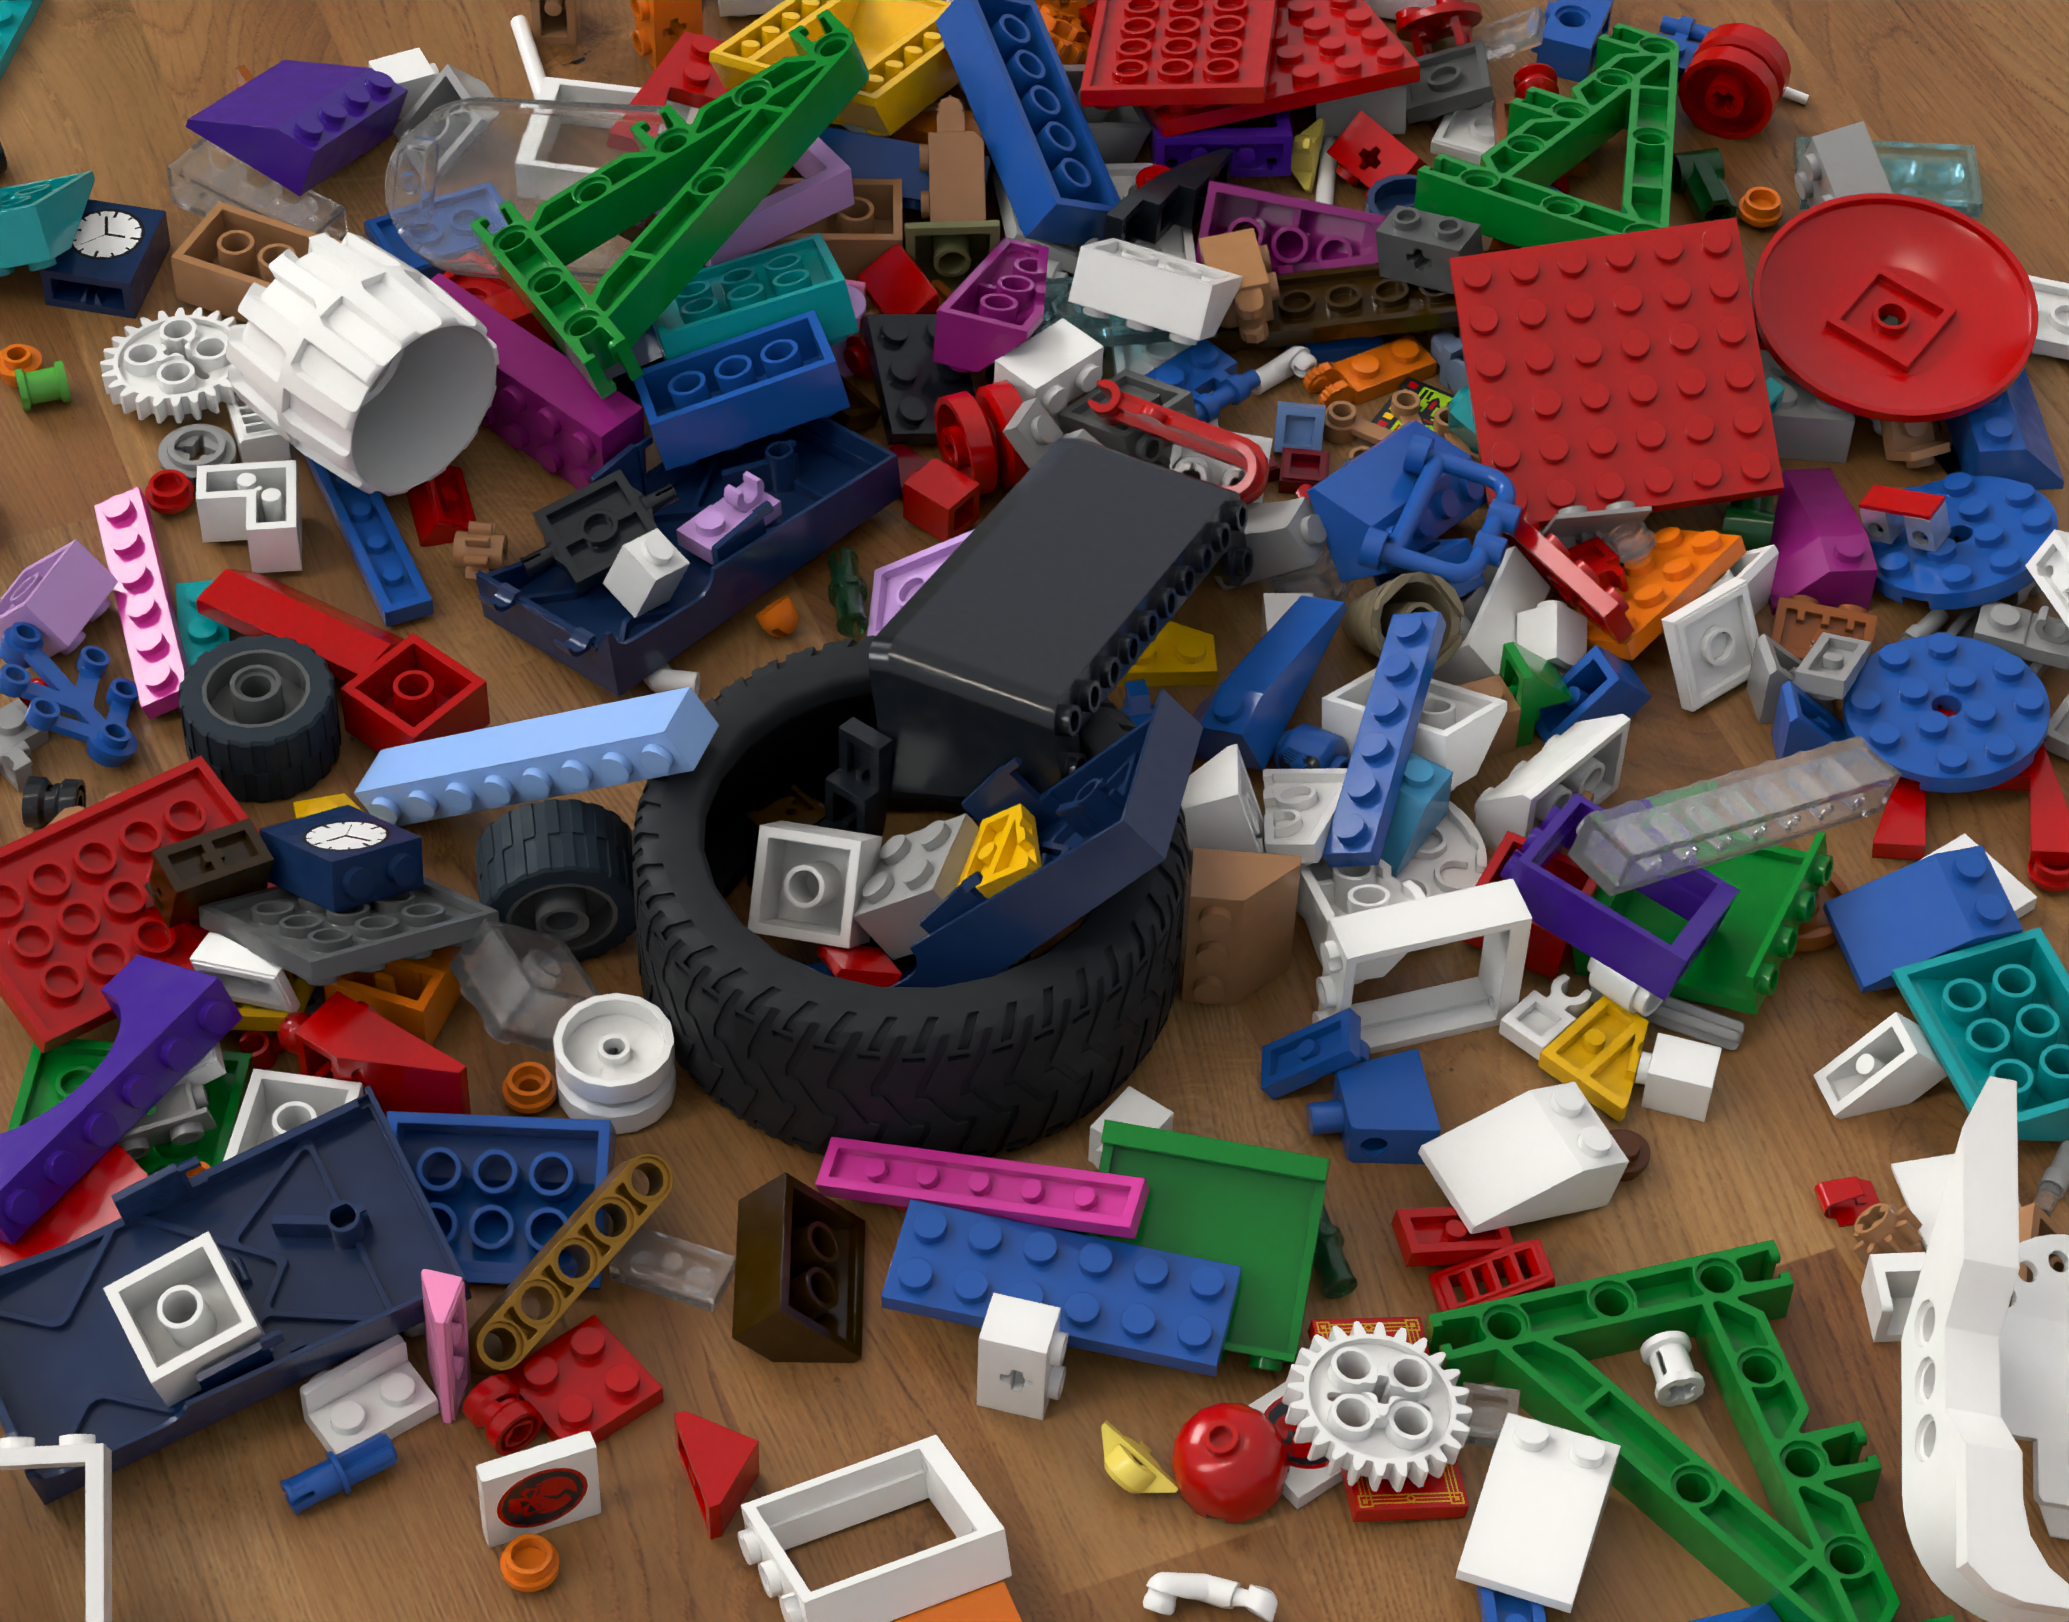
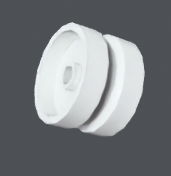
M621 993L597 995L574 1005L559 1020L553 1037L556 1083L560 1106L570 1119L611 1120L616 1134L637 1132L657 1122L671 1107L676 1092L674 1037L671 1022L658 1006L639 996Z

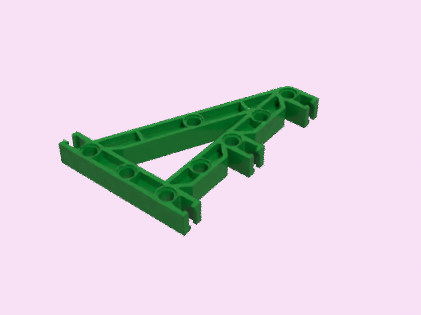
M828 9L816 15L825 34L817 41L812 42L806 38L809 32L803 25L788 32L798 56L784 57L699 109L693 123L690 125L668 104L658 110L667 130L657 137H651L647 131L651 128L644 120L629 127L641 152L624 153L539 204L530 221H527L511 201L508 200L498 206L508 226L502 228L497 233H489L487 227L490 226V223L484 216L469 223L489 262L602 400L617 390L613 380L610 379L608 381L603 371L616 363H621L631 381L644 375L631 350L633 345L868 81L870 73L852 32ZM664 207L600 278L592 294H588L565 267Z
M1616 24L1613 27L1612 36L1604 33L1598 38L1594 72L1571 88L1570 98L1532 86L1526 90L1525 100L1515 98L1510 102L1507 137L1481 155L1480 166L1440 153L1434 158V168L1424 165L1418 169L1414 208L1481 224L1482 235L1520 248L1669 227L1679 61L1678 43L1670 38L1629 25ZM1622 129L1627 130L1621 212L1547 188Z
M1774 1240L1428 1315L1425 1336L1428 1340L1430 1356L1439 1352L1446 1354L1441 1368L1442 1370L1459 1369L1461 1373L1456 1386L1467 1388L1493 1382L1535 1420L1620 1445L1621 1448L1612 1486L1750 1606L1769 1603L1782 1622H1895L1900 1600L1855 1507V1504L1873 1500L1882 1466L1876 1455L1867 1456L1865 1462L1858 1463L1862 1447L1867 1445L1868 1441L1860 1421L1804 1433L1810 1409L1769 1323L1770 1320L1786 1317L1794 1288V1282L1789 1271L1779 1273V1277L1773 1279L1776 1264L1780 1263L1781 1260L1780 1252ZM1666 1331L1685 1332L1689 1338L1695 1337L1778 1522L1594 1367L1589 1360L1639 1350L1650 1337ZM1685 1499L1693 1500V1501H1695V1503H1694V1502H1689V1501H1687V1500H1685ZM1838 1570L1845 1571V1572H1847V1573H1849V1574L1841 1573V1572H1839ZM1950 1614L1920 1622L1956 1621L1953 1615Z

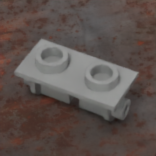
M191 1082L172 1087L155 1104L157 1113L150 1115L146 1113L117 1143L135 1160L149 1154L150 1148L158 1144L172 1142L175 1145H183L201 1139L205 1135V1131L217 1128L214 1118L207 1107H204L209 1105L204 1085L193 1086Z

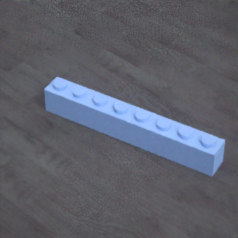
M685 687L381 749L354 794L370 815L399 827L694 771L719 724L692 688Z

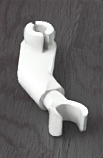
M1159 1572L1149 1579L1146 1585L1149 1587L1148 1592L1143 1599L1144 1608L1165 1615H1172L1174 1613L1176 1599L1181 1597L1198 1600L1223 1609L1244 1607L1268 1622H1273L1278 1606L1276 1595L1268 1588L1250 1584L1247 1590L1241 1588L1239 1582L1204 1573Z

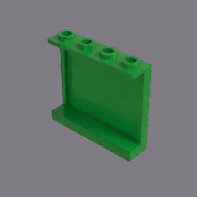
M1647 796L1632 826L1740 890L1718 931L1669 995L1757 1015L1765 996H1772L1777 988L1780 966L1784 958L1791 959L1795 952L1798 930L1802 922L1808 923L1812 918L1816 894L1820 886L1826 887L1831 879L1834 860L1833 856L1827 855L1826 833L1818 831L1808 852L1669 823L1667 799ZM1607 872L1593 896L1595 900L1672 945L1689 922ZM1572 945L1576 974L1589 977L1590 972L1587 970V966L1591 956Z
M1105 1119L1101 1137L1103 1149L1098 1172L1145 1178L1150 1191L1135 1239L1089 1232L1087 1235L1242 1267L1241 1281L1220 1362H1226L1227 1352L1249 1355L1248 1367L1282 1373L1284 1362L1295 1364L1330 1169V1159Z

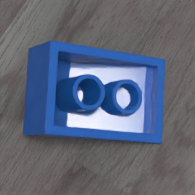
M1982 845L1933 854L1825 902L1823 906L1824 913L1861 993L1897 987L1892 978L1893 969L2001 939L2023 931Z

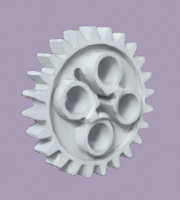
M181 307L177 309L175 316L168 317L164 311H159L158 320L153 322L148 318L141 317L142 327L125 326L126 337L113 336L111 338L113 348H106L103 351L105 360L100 362L106 394H110L113 405H122L123 413L128 414L137 410L139 420H144L149 415L155 414L157 423H162L168 415H174L176 423H181L184 415L190 413L196 420H200L202 417L201 410L209 409L217 414L220 413L218 403L221 401L232 405L236 403L234 390L228 378V367L232 363L226 359V347L230 328L237 324L233 316L222 321L221 313L218 310L205 317L201 307H198L192 315H185V311Z
M1356 1321L1353 1324L1350 1335L1347 1336L1337 1325L1333 1326L1328 1340L1316 1334L1313 1337L1310 1349L1301 1348L1299 1350L1296 1362L1291 1365L1285 1384L1287 1387L1282 1403L1288 1405L1289 1408L1285 1417V1423L1298 1425L1293 1441L1295 1443H1312L1307 1457L1310 1461L1324 1456L1330 1460L1326 1470V1474L1329 1476L1336 1473L1340 1468L1347 1470V1480L1350 1486H1353L1360 1476L1368 1477L1369 1485L1374 1492H1377L1382 1479H1388L1396 1492H1401L1406 1477L1418 1488L1423 1487L1428 1473L1439 1479L1447 1463L1454 1465L1470 1431L1467 1425L1472 1415V1408L1465 1405L1469 1389L1456 1386L1461 1372L1459 1369L1442 1370L1441 1367L1446 1354L1439 1352L1431 1356L1427 1355L1424 1352L1428 1341L1426 1338L1423 1337L1413 1345L1407 1343L1405 1328L1401 1327L1394 1337L1386 1336L1383 1323L1378 1322L1373 1334H1367L1361 1323Z

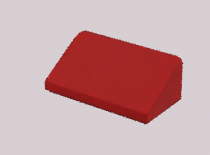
M900 244L889 248L856 276L857 281L866 282V295L881 314H937V309L939 308L938 292Z
M448 465L446 470L433 480L415 486L406 493L421 547L453 543L456 531H468L469 521H476L460 467Z
M819 944L816 947L818 950L817 954L837 978L879 987H890L902 977L901 971L881 948L861 945L852 948H842Z

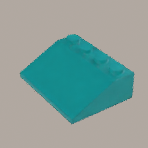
M93 171L0 188V277L13 273L16 266L28 265L29 271H37L57 264L55 257L70 249L95 182Z
M821 233L702 268L652 324L665 361L811 310H815L829 345L839 344L845 341L848 335L859 332L845 278Z
M2040 927L1892 970L1893 980L1969 1114L1989 1076L2017 1081L2018 1140H2069V974Z

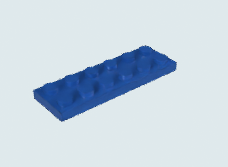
M910 1199L881 1295L882 1308L982 1328L993 1293L1007 1295L1061 1308L1060 1332L1068 1333L1067 1346L1216 1377L1241 1281L1242 1267Z

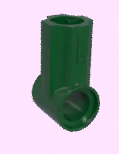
M1717 148L1673 153L1672 190L1676 194L1684 193L1698 223L1735 218L1737 205L1724 181V163L1720 151Z
M1774 495L1730 501V505H1726L1721 534L1740 535L1746 551L1769 546L1775 513L1771 512Z

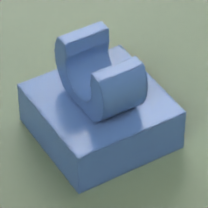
M1278 401L1273 452L1282 453L1283 448L1322 451L1326 405Z

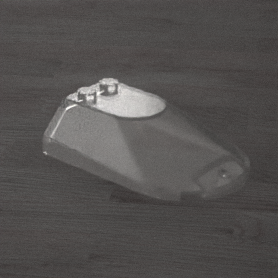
M495 97L465 98L441 105L431 110L432 115L420 122L412 131L408 129L404 133L390 157L385 177V196L390 217L397 232L407 246L433 266L458 275L503 279L487 259L469 223L484 216L490 223V226L487 227L489 233H497L502 228L508 226L498 208L499 205L508 200L511 201L527 221H530L539 204L624 153L641 152L629 127L644 120L651 128L647 131L651 137H657L666 131L665 124L658 112L664 106ZM617 235L565 267L580 285L596 286L600 278L627 250L632 242Z

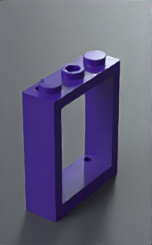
M1288 111L1270 114L1272 127L1206 128L1165 138L1145 113V117L1152 128L1148 135L1153 165H1165L1172 169L1191 159L1226 147L1233 150L1230 177L1291 176L1293 134ZM1270 157H1275L1276 161L1270 163L1267 162V159ZM1171 158L1177 159L1173 164L1167 162Z
M1575 793L1562 809L1556 805L1550 809L1540 828L1535 827L1531 831L1521 850L1516 849L1500 874V877L1505 880L1514 879L1532 916L1533 922L1664 1001L1718 931L1740 891L1578 793ZM1564 846L1689 922L1672 945L1545 870V868Z

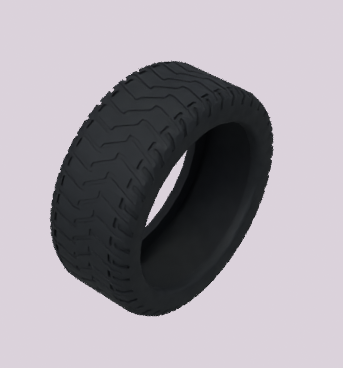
M875 635L864 636L859 643L854 638L825 643L822 650L819 651L815 647L806 648L804 651L786 655V661L778 663L777 659L771 661L768 665L751 671V677L744 680L742 676L735 680L731 686H726L720 691V695L716 699L710 698L705 702V707L717 721L719 727L694 771L648 779L643 789V795L638 802L634 821L635 828L632 831V867L638 972L641 976L644 999L658 1006L671 1022L675 1059L683 1070L689 1071V1076L709 1097L713 1096L716 1099V1103L723 1108L725 1106L739 1120L742 1118L748 1122L747 1125L755 1129L759 1127L765 1131L766 1135L774 1139L778 1138L784 1141L783 1143L791 1146L794 1143L801 1145L802 1150L810 1153L816 1152L824 1157L831 1137L992 1158L1001 1155L1004 1151H1016L1026 1145L1030 1146L1040 1141L1043 1137H1050L1063 1128L1066 1129L1079 1118H1083L1091 1113L1130 1077L1150 1052L1168 1019L1177 990L1189 853L1185 815L1182 806L1179 810L1166 859L1089 911L1077 928L1034 959L992 977L938 988L879 987L825 975L778 953L740 922L725 901V898L747 873L746 814L753 810L758 813L778 799L791 796L790 787L794 784L807 796L818 799L825 806V778L839 768L838 727L854 717L878 731L868 667L869 651ZM1106 698L1078 733L1081 753L1086 755L1088 762L1137 726L1123 711L1117 709L1114 703ZM894 791L889 793L887 810H938L957 815L967 813L969 817L973 818L961 807L962 801L966 797Z

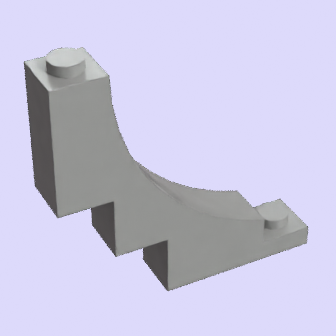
M1037 397L1023 402L1003 430L1004 435L1029 469L1061 437L1082 438L1102 445L1084 429L1064 435ZM1307 497L1280 502L1250 503L1247 505L1248 522L1245 529L1246 546L1251 548L1253 553V568L1250 576L1240 586L1315 564L1326 545L1327 533L1319 515L1315 514L1313 506ZM1214 576L1224 591L1235 588L1234 586H1226L1221 576Z

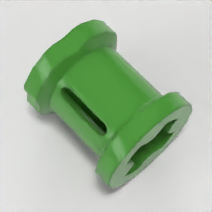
M62 360L55 361L53 367L24 372L22 368L14 369L24 412L31 411L32 405L61 399L64 403L72 402Z

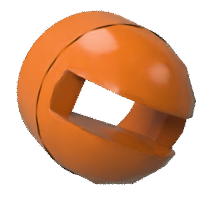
M789 595L775 600L755 615L763 630L776 638H782L787 636V634L793 633L799 623L798 611Z

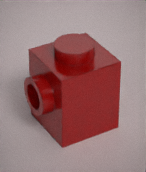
M936 457L920 470L913 471L903 483V518L942 542L959 536L979 519L980 483Z

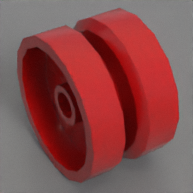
M1744 23L1723 24L1710 30L1698 45L1692 61L1680 79L1678 95L1683 111L1696 126L1710 135L1724 139H1746L1761 132L1770 121L1777 107V102L1781 99L1789 84L1791 66L1787 52L1776 38L1755 26Z
M1007 380L978 387L975 398L967 391H962L938 398L935 405L934 422L942 461L980 483V496L992 493L997 482L1004 488L1014 487L1030 470L1003 433V430L1023 403L1016 388Z

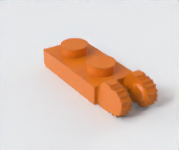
M1410 334L1332 364L1329 362L1319 364L1318 367L1315 366L1309 372H1306L1302 385L1310 394L1322 391L1319 394L1318 403L1326 405V409L1335 401H1347L1357 406L1396 391L1407 377L1418 381L1433 377L1436 374L1437 361Z

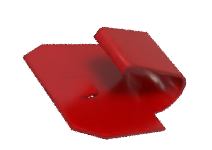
M1857 1176L1821 1182L1814 1188L1824 1216L1829 1219H1836L1839 1227L1854 1225L1862 1212L1870 1206L1880 1203L1872 1182L1859 1179Z

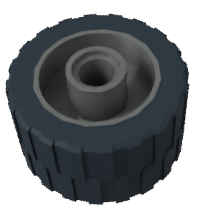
M274 635L239 637L230 642L225 641L216 645L214 649L204 652L184 673L185 678L179 686L178 701L188 760L190 761L202 756L235 800L243 802L259 801V803L294 797L295 794L309 790L320 779H324L331 771L332 765L337 762L340 755L339 746L342 745L335 681L333 673L329 671L328 663L308 645H302L296 640L287 637H274Z
M549 799L543 802L522 805L514 811L510 810L500 816L496 822H492L484 830L483 836L478 839L475 860L479 902L499 911L500 931L485 936L489 937V942L495 948L503 950L504 954L534 964L556 965L584 962L586 959L597 958L606 954L610 949L617 948L636 930L632 830L615 812L608 811L603 806L592 802L586 803L576 799Z

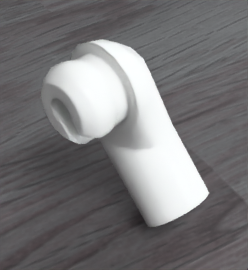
M666 663L645 678L644 682L656 693L691 687L698 696L700 673L672 670L669 664Z

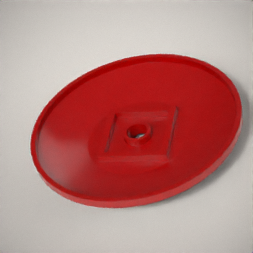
M1864 193L1844 196L1815 205L1799 213L1775 233L1760 256L1753 279L1751 295L1755 324L1761 340L1775 362L1791 379L1817 398L1842 410L1871 419L1902 423L1932 422L1961 416L1979 409L2005 392L2016 381L2029 360L2037 336L2039 319L2035 292L2029 276L2014 253L1999 237L1971 217L1948 206L1919 197L1890 193ZM1894 316L1902 324L1888 325L1881 321L1879 317Z

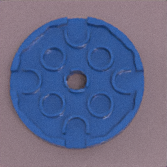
M1956 472L1946 476L1943 480L1927 483L1919 487L1904 488L1905 490L1945 496L1951 532L1936 552L1909 547L1905 527L1892 544L1869 540L1878 568L1874 588L1896 602L1903 604L1907 598L1928 601L1930 609L1938 610L1969 608L2010 596L2035 581L2025 565L2053 530H2059L2056 511L2051 502L2041 492L2034 489L2031 484L2002 477L1971 476L1968 473ZM1957 536L1958 540L1963 542L1956 543L1953 537Z
M1937 632L1931 636L1910 638L1883 646L1881 650L1867 658L1864 667L1845 695L1843 704L1845 734L1854 751L1865 763L1889 779L1896 774L1920 782L1919 789L1943 793L1982 790L1999 785L2019 775L2034 762V754L2041 747L2043 741L2046 742L2050 719V704L2047 692L2038 676L2020 657L1990 643L1967 637L1953 636L1946 632ZM1938 705H1941L1942 709L1951 710L1957 714L1945 716L1937 711Z

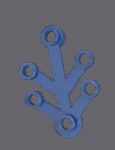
M17 622L12 627L7 628L0 641V657L8 663L0 669V692L8 697H21L31 701L25 715L26 722L37 730H50L86 742V750L89 757L102 766L120 767L127 760L131 759L136 752L138 743L135 736L126 727L129 711L134 709L139 697L136 684L124 678L112 680L105 696L106 702L110 705L106 720L93 706L99 679L106 673L111 660L110 655L104 649L97 646L89 645L83 647L76 662V669L79 671L75 687L42 650L43 641L41 639V632L37 627L30 623ZM32 667L49 687L31 682L30 673L25 668ZM63 711L75 715L79 721L61 716L60 712Z

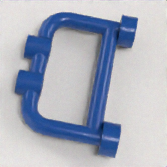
M1415 432L1405 456L1403 470L1420 476L1391 537L1389 532L1369 527L1361 546L1358 565L1378 571L1383 562L1411 572L1434 574L1453 584L1467 583L1478 578L1487 565L1499 568L1508 545V539L1500 536L1502 533L1514 536L1522 514V507L1515 505L1516 489L1512 480L1503 472L1493 467L1433 449L1435 438ZM1442 473L1487 486L1497 494L1490 504L1482 529L1478 531L1470 556L1463 563H1450L1407 549Z

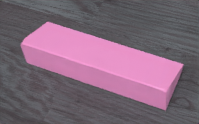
M423 1269L421 1271L429 1372L439 1402L442 1420L445 1423L452 1424V1421H455L471 1381L465 1284L462 1277Z

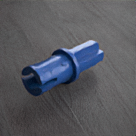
M378 1433L336 1455L332 1451L327 1452L326 1460L288 1479L281 1480L280 1486L283 1492L287 1493L285 1497L292 1511L297 1516L303 1510L341 1491L345 1495L352 1493L350 1486L394 1465L398 1460L397 1452L387 1434Z

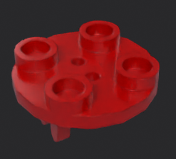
M1436 0V5L1422 9L1420 7H1408L1399 10L1395 14L1397 20L1395 30L1400 40L1413 43L1416 57L1433 53L1431 43L1440 39L1455 36L1457 46L1473 42L1471 29L1481 22L1483 15L1480 6L1476 3L1463 2V0Z

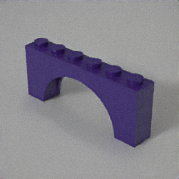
M137 955L100 990L120 1021L118 1035L107 1056L90 1077L63 1101L26 1124L0 1134L1 1241L13 1245L243 1018L219 977Z

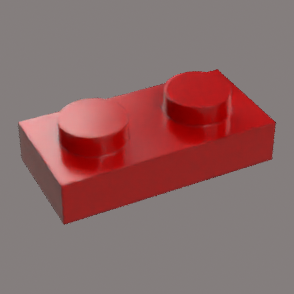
M1453 1207L1396 1209L1391 1222L1406 1267L1460 1264L1515 1244L1508 1226L1470 1234Z

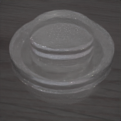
M1641 521L1621 524L1608 534L1610 542L1608 546L1618 555L1619 561H1622L1624 564H1634L1646 559L1656 545L1654 533L1647 529L1646 524Z

